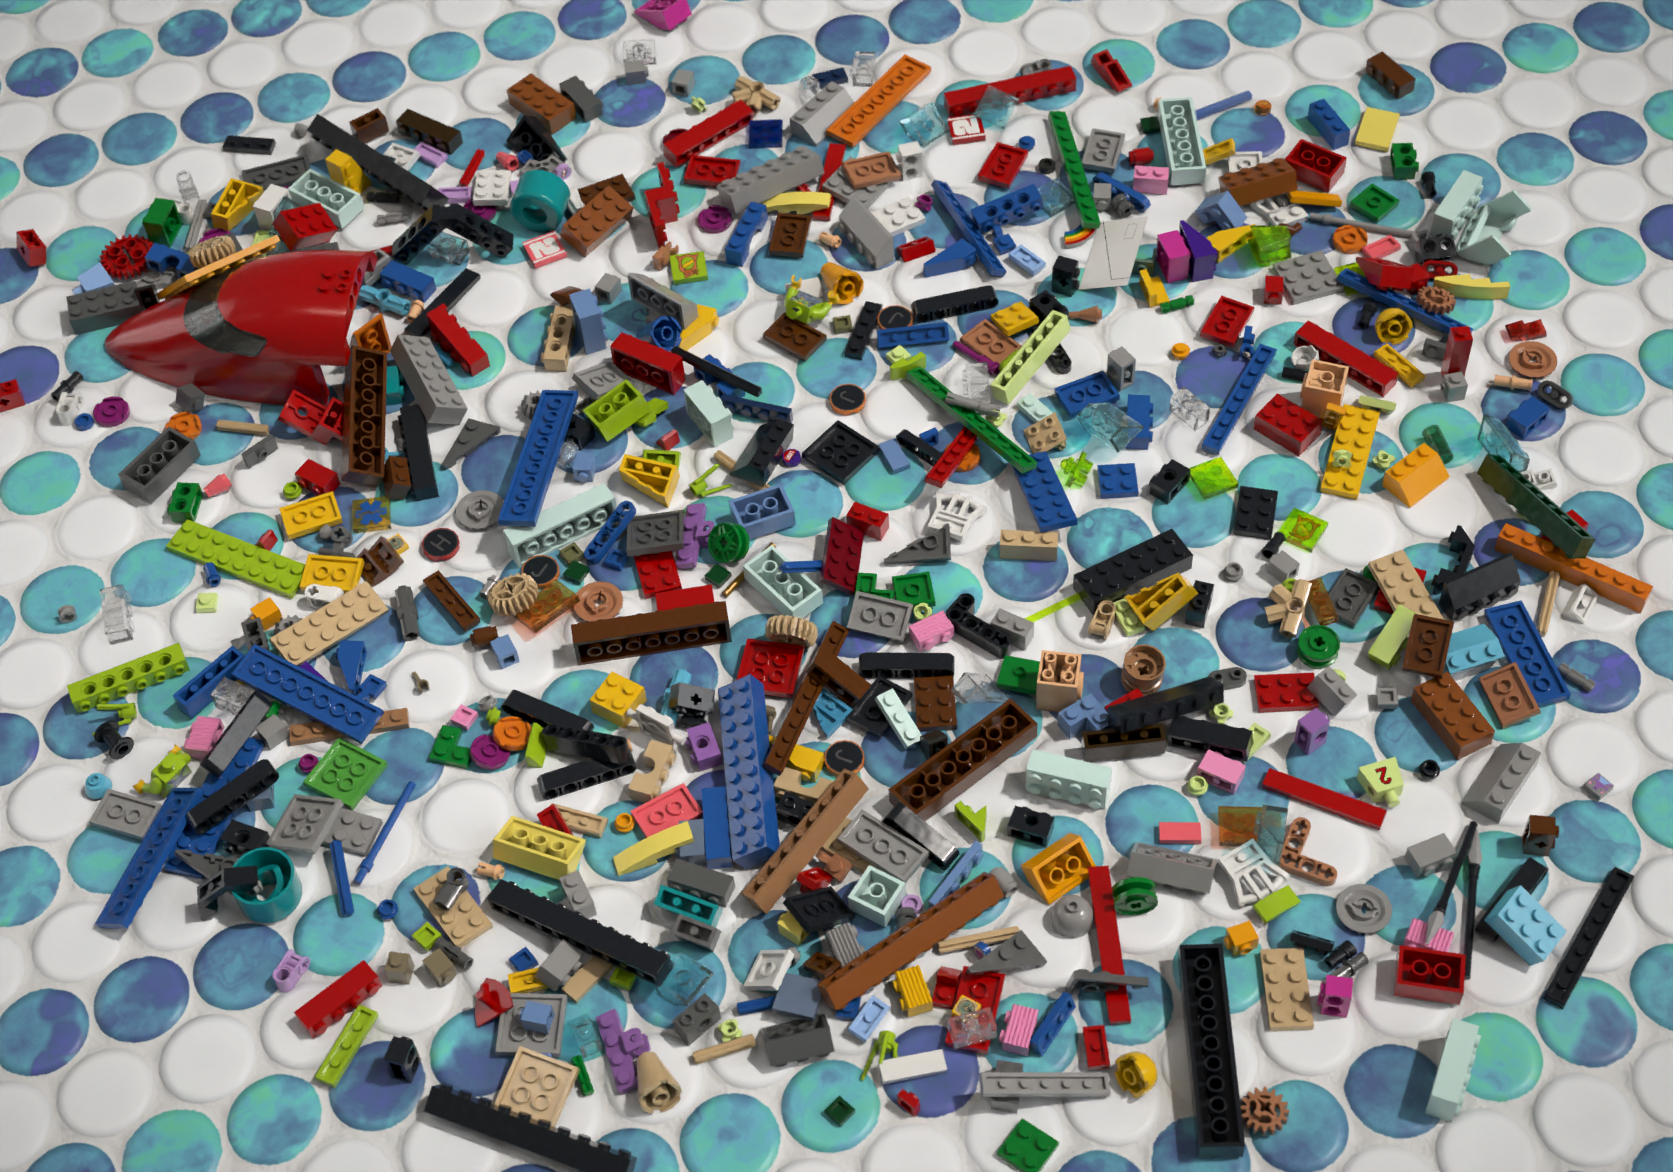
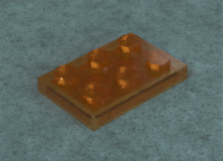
M556 579L539 591L538 599L534 601V605L529 606V609L523 610L522 613L519 612L515 616L513 615V617L533 633H537L577 604L580 599L577 594Z
M1218 806L1219 846L1239 847L1254 839L1259 847H1282L1281 807Z

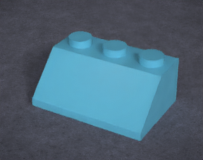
M1485 624L1452 633L1443 673L1448 672L1452 676L1502 659L1505 656L1498 638Z

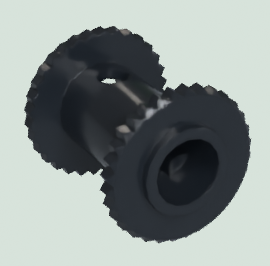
M110 720L102 723L96 729L94 739L98 743L105 742L110 747L109 756L112 759H121L131 752L134 741L131 737H122L118 733L119 724L116 721Z

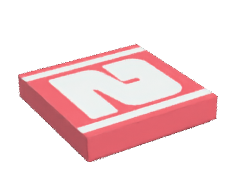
M554 231L522 242L535 269L567 257V253Z

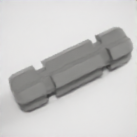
M408 210L402 211V213L395 212L386 214V216H377L379 225L411 219Z
M1562 663L1558 667V671L1562 676L1566 675L1567 679L1578 686L1582 685L1586 691L1591 692L1595 687L1596 683L1590 678L1587 680L1585 675L1573 668L1570 669L1569 665Z

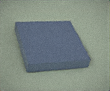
M786 973L777 992L772 1012L814 1022L822 999L817 986L821 980Z

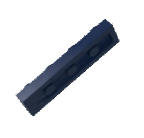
M725 394L721 397L723 406L728 408L733 414L764 421L775 419L789 423L793 421L792 408Z

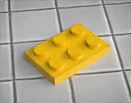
M333 491L279 508L289 540L319 531L326 524L331 527L343 523Z
M308 554L299 587L305 591L306 587L311 584L335 586L342 589L345 594L359 585L364 560L363 558Z

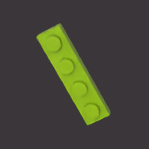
M360 1004L358 1005L315 1076L317 1081L336 1088L379 1016L377 1011Z

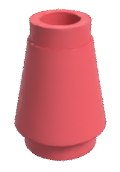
M502 151L496 154V159L506 170L514 171L518 168L519 161L516 156Z
M224 473L215 477L203 489L210 498L229 490L232 484Z

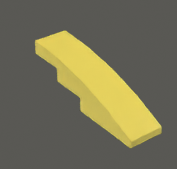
M822 192L780 193L760 204L767 205V212L778 210L779 213L796 211L798 215L829 208L831 195L830 193Z
M1470 274L1434 277L1432 286H1437L1438 289L1444 288L1446 291H1450V295L1455 297L1487 300L1507 299L1510 290L1509 281L1491 283L1490 278L1471 279Z
M688 821L651 835L614 856L613 860L618 876L658 863V858L676 853L675 848L694 842Z

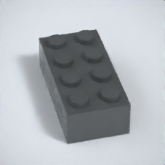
M136 281L67 296L69 321L75 335L120 325L130 317L142 312L134 288H138Z
M168 426L118 475L125 489L152 503L201 454L194 440Z

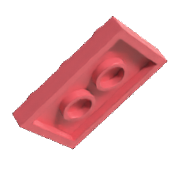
M684 783L630 811L631 816L646 838L678 825L679 821L697 820L703 817L702 809Z

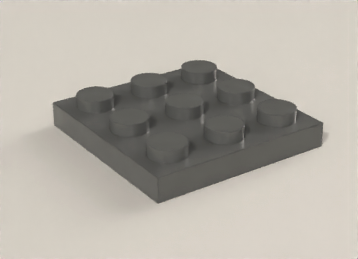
M683 510L634 516L627 525L626 552L628 557L684 549Z

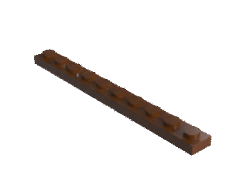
M832 621L812 663L824 648L837 657L849 629ZM806 673L762 767L778 776L783 773L823 688V685L808 673Z

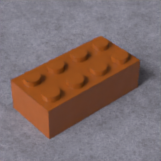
M532 73L507 89L509 104L523 115L536 117L551 135L577 118L574 103Z
M1276 158L1268 163H1259L1251 168H1242L1237 172H1228L1218 177L1220 193L1229 191L1239 206L1298 189L1296 170L1283 158Z
M608 185L562 225L560 236L582 256L587 257L631 218L634 207Z
M1448 672L1443 673L1442 679L1435 677L1414 687L1411 702L1457 760L1492 743L1495 730Z

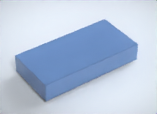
M895 438L878 444L880 452L893 474L910 468V462Z

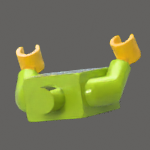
M795 275L791 277L792 287L788 289L784 298V306L787 309L786 315L790 319H796L803 323L824 319L832 308V304L839 302V295L837 293L834 296L833 290L828 292V302L801 290L797 291L796 289H799L802 285V279L800 277V280L796 282Z
M175 744L174 748L167 752L168 755L152 770L150 784L140 779L132 787L139 795L142 793L160 794L166 799L171 789L177 788L192 773L188 766L191 762V756Z

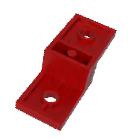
M664 162L657 163L660 187L644 191L648 217L659 249L662 246L665 247V242L668 241L666 232H663L666 229L665 224L678 221L677 214L680 213L679 205L676 203L678 201L677 192H673V180H669L671 178L669 168H665Z
M293 389L277 420L325 446L332 436L343 441L344 403L332 397L325 407ZM298 410L304 411L306 416L299 415Z

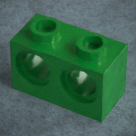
M1392 143L1390 161L1394 180L1415 179V174L1419 171V162H1416L1417 151L1414 150L1413 143Z
M177 482L176 488L172 491L171 504L167 508L168 515H170L173 523H184L186 519L195 522L203 497L199 483Z

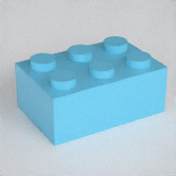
M1521 885L1507 890L1485 918V921L1530 966L1545 961L1567 932Z

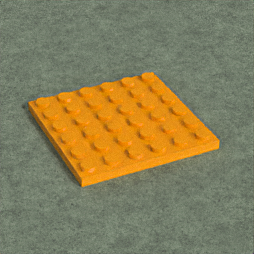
M275 235L189 273L158 292L156 296L158 300H166L212 276L237 269L255 261L276 248V243L280 242L278 235Z

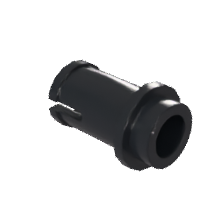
M683 714L680 721L681 726L688 728L707 723L703 717L696 718L687 714Z

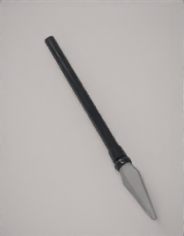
M1475 821L1469 823L1442 895L1433 909V913L1428 917L1426 945L1430 943L1444 923L1448 900L1478 826Z
M1478 829L1475 830L1467 855L1469 861V884L1463 954L1466 955L1465 980H1469L1471 977L1477 881L1481 868L1480 863L1483 859Z

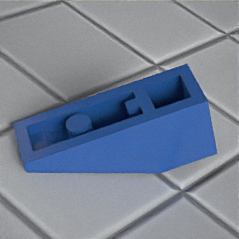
M963 238L923 264L924 277L961 271L972 266L976 262V248Z
M341 640L339 648L336 649V659L339 660L351 694L357 696L359 694L358 687L361 684L367 650L364 641Z

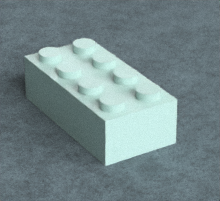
M312 169L305 172L288 188L294 205L302 207L320 203L335 226L341 229L364 209L360 193Z
M1463 170L1434 213L1430 231L1432 237L1446 233V235H1453L1454 240H1456L1459 229L1464 228L1466 219L1472 216L1473 208H1477L1481 198L1479 195L1484 187L1482 185L1483 177Z
M773 545L743 565L745 580L784 616H795L803 619L823 604L822 590L803 572L782 573V570L779 569L781 563L790 562V560Z
M1032 749L1026 768V791H1030L1033 794L1047 795L1053 799L1067 800L1074 804L1088 805L1094 809H1105L1111 790L1112 768Z
M1452 1019L1425 1114L1448 1122H1452L1454 1115L1459 1116L1465 1098L1466 1087L1469 1083L1471 1068L1475 1061V1053L1481 1035L1477 1034L1479 1026L1459 1019Z

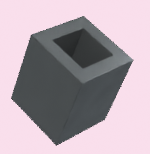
M192 383L177 387L176 404L188 413L203 409L204 392Z

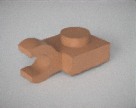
M668 242L665 247L662 246L652 256L654 269L660 271L666 266L670 260L669 256L678 254L679 246L676 245L672 248L671 242Z
M819 849L815 856L827 864L824 870L841 882L844 881L853 867L851 862L838 853H835L832 857Z

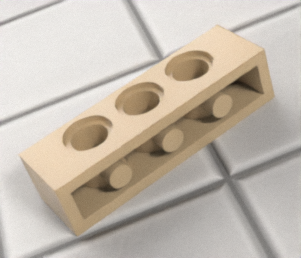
M555 306L554 313H551L550 316L551 326H548L547 329L548 339L544 341L545 352L541 354V363H544L545 371L566 372L576 327L572 307Z

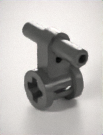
M336 526L332 529L331 538L334 540L332 549L320 547L318 550L319 555L355 558L354 553L344 552V548L350 546L353 541L352 534L344 526Z

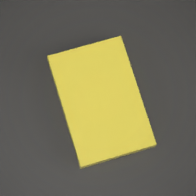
M1367 107L1355 140V145L1388 152L1400 114Z

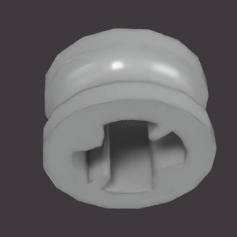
M72 605L60 607L58 609L59 620L62 623L75 621L77 618L75 607Z

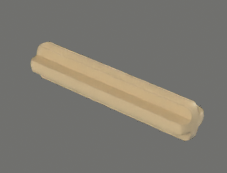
M218 420L216 424L217 429L222 431L268 435L269 426L264 424Z
M748 1034L694 1051L692 1055L695 1064H700L754 1047L756 1042L753 1034Z

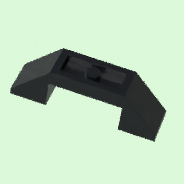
M1460 525L1457 526L1455 532L1451 531L1448 542L1451 543L1449 551L1459 554L1457 561L1460 564H1455L1453 571L1441 568L1438 575L1434 574L1431 585L1434 586L1433 594L1435 595L1442 592L1445 581L1467 572L1475 546Z
M257 866L224 868L197 887V905L201 920L205 921L218 912L217 898L230 889L245 894L258 885Z

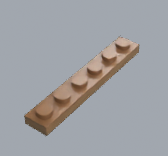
M401 708L383 711V716L370 734L410 728L408 709ZM318 721L289 726L291 746L335 740L339 737L348 738Z

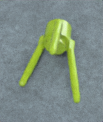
M719 463L713 465L702 476L688 485L695 497L701 495L703 498L708 494L732 487L730 483L706 491L708 485L704 479L720 466Z
M135 703L96 705L97 710H118L119 718L124 719L117 722L119 726L132 723V718H137Z
M887 1030L879 1032L878 1039L874 1042V1047L860 1079L862 1081L870 1069L877 1050L880 1051L879 1064L883 1063L885 1053H890L891 1050L893 1051V1058H898V1043L895 1042V1033Z

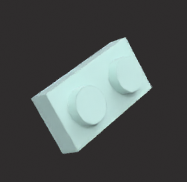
M1031 393L1017 401V408L1034 423L1053 413Z

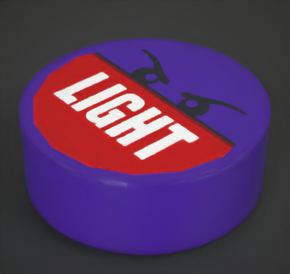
M796 449L786 450L782 455L784 465L787 467L798 466L801 462L800 452Z

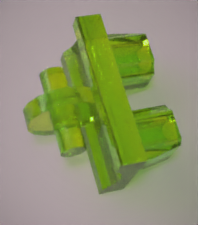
M1082 451L1079 459H1076L1075 462L1073 457L1062 460L1060 466L1063 469V473L1068 474L1070 472L1065 484L1067 487L1070 488L1072 484L1083 487L1088 477L1080 473V471L1088 474L1094 464L1085 459L1087 453Z

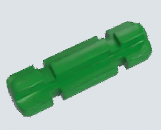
M1188 295L1185 298L1181 297L1170 300L1169 303L1163 302L1160 304V309L1162 313H1167L1170 310L1174 311L1184 308L1185 305L1188 307L1194 305V298L1192 295Z
M582 1056L572 1057V1065L580 1069L577 1080L584 1096L593 1094L594 1089Z

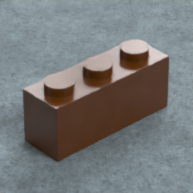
M1383 51L1367 59L1365 72L1397 99L1414 91L1416 78Z
M824 648L806 671L852 709L871 686L869 682L826 648Z

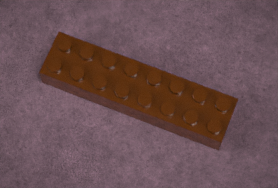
M352 345L347 366H345L341 481L377 488L384 479L387 352Z
M716 601L702 605L697 604L683 608L677 607L663 611L657 610L655 612L638 613L624 617L618 616L616 618L599 619L591 622H579L571 625L573 646L578 666L732 642L726 601Z
M1010 698L889 788V802L893 806L897 803H902L924 821L928 820L1036 738L1038 723Z

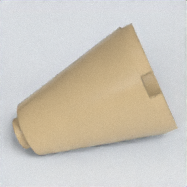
M643 1052L636 1060L640 1107L648 1113H654L653 1110L665 1112L673 1108L680 1101L682 1089L656 1053Z

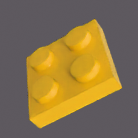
M1021 301L990 315L991 321L1008 337L1039 323L1038 316Z

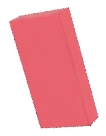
M1389 235L1363 247L1361 252L1366 258L1381 259L1399 251L1401 245L1392 235Z
M1159 822V844H1201V822Z

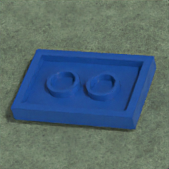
M1103 370L1054 388L1056 397L1070 418L1120 400L1119 393Z

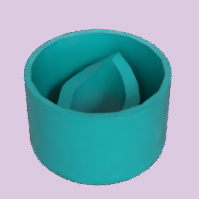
M544 170L527 171L519 178L510 201V211L516 221L528 229L539 232L553 230L562 221L570 200V190L560 177Z
M271 847L257 848L242 855L233 867L257 866L258 880L261 882L262 887L268 884H276V889L269 898L260 901L257 895L251 897L246 893L230 889L241 912L248 919L257 923H274L288 917L297 908L302 898V883L290 857L283 851Z

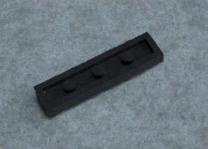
M865 302L844 352L845 357L857 360L863 359L877 325L879 312L883 310V304Z

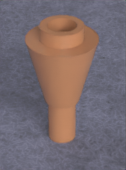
M1097 305L1084 310L1069 312V319L1080 318L1099 323V319H1102V309H1099Z

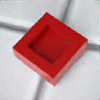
M902 1089L897 1094V1104L915 1117L920 1112L919 1099L914 1093H908Z

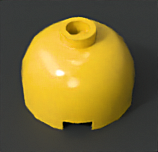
M1399 308L1385 309L1378 315L1375 322V330L1379 339L1383 343H1391L1392 345L1405 341L1410 330L1413 328L1410 317Z
M1138 1051L1129 1052L1115 1060V1063H1117V1071L1114 1072L1115 1077L1124 1092L1128 1089L1133 1094L1132 1097L1136 1098L1145 1095L1155 1086L1158 1078L1157 1068L1153 1060L1145 1053Z

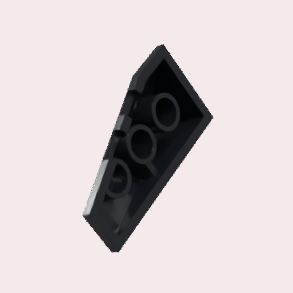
M524 115L506 139V142L516 152H521L522 150L529 152L533 157L532 160L543 161L554 155L563 163L567 161V157L550 133L534 116Z

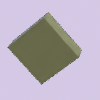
M850 315L832 318L835 335L853 332Z
M575 542L559 550V555L568 566L573 560L579 562L585 558L584 553Z

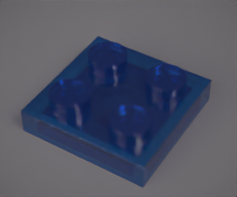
M782 119L749 120V149L783 147Z

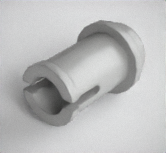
M495 575L488 577V582L479 592V595L483 599L488 600V590L492 588L493 584H497L500 579Z

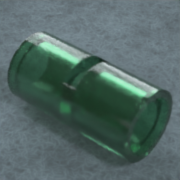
M1431 425L1425 428L1422 436L1426 444L1439 454L1444 465L1449 463L1454 455L1438 425Z

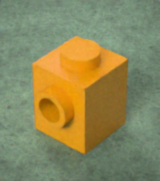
M270 597L250 608L253 615L250 617L251 620L260 617L265 631L273 627L275 623L280 622V617L283 618L280 609Z
M1249 920L1226 928L1223 940L1226 948L1231 950L1233 956L1248 954L1253 949H1256L1259 937Z

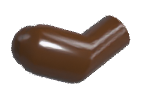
M1299 222L1293 226L1284 223L1277 225V231L1287 237H1292L1302 230V225Z

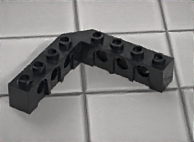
M457 203L450 204L447 207L432 205L393 242L392 258L407 265L447 228L503 259L513 250L514 234Z

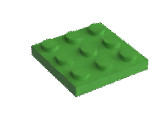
M339 737L305 778L303 783L304 786L327 798L340 799L344 803V807L353 811L388 767V763Z

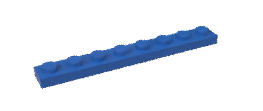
M934 180L931 183L935 190L934 193L941 199L942 205L947 208L949 215L963 232L964 238L976 248L979 260L985 265L987 272L992 276L1004 277L1007 271L947 182Z
M1347 268L1338 274L1337 281L1341 282L1344 286L1352 287L1359 293L1373 297L1374 300L1383 302L1391 308H1399L1405 311L1409 317L1419 319L1422 323L1431 325L1440 332L1449 334L1452 327L1467 326L1439 312L1437 315L1433 311L1429 313L1428 309H1422V305H1418V302L1389 288L1387 290L1377 289V285L1370 284L1366 277Z
M1259 344L1203 441L1202 449L1217 455L1220 454L1273 361L1277 349Z

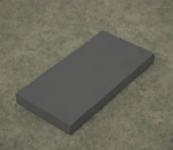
M306 154L242 170L244 182L261 186L264 192L270 184L280 187L291 186L311 168Z

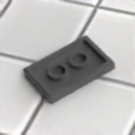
M1345 568L1319 607L1318 612L1354 629L1380 587L1377 582Z

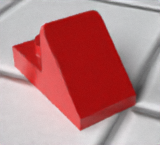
M819 867L800 872L796 878L802 884L800 887L801 893L828 887L834 879L832 875Z
M944 966L940 967L936 974V986L932 998L933 1006L953 1010L962 970Z

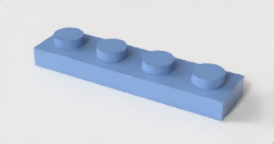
M975 840L931 897L929 909L958 890L963 879H968L975 864L978 865L984 854L982 853L981 843Z

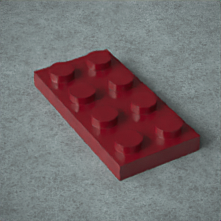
M834 517L828 520L820 582L850 596L855 594L864 531Z

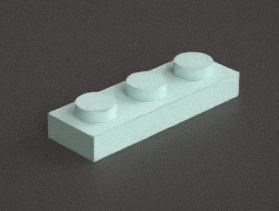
M892 688L876 696V703L904 748L907 749L919 743L922 734L894 689Z

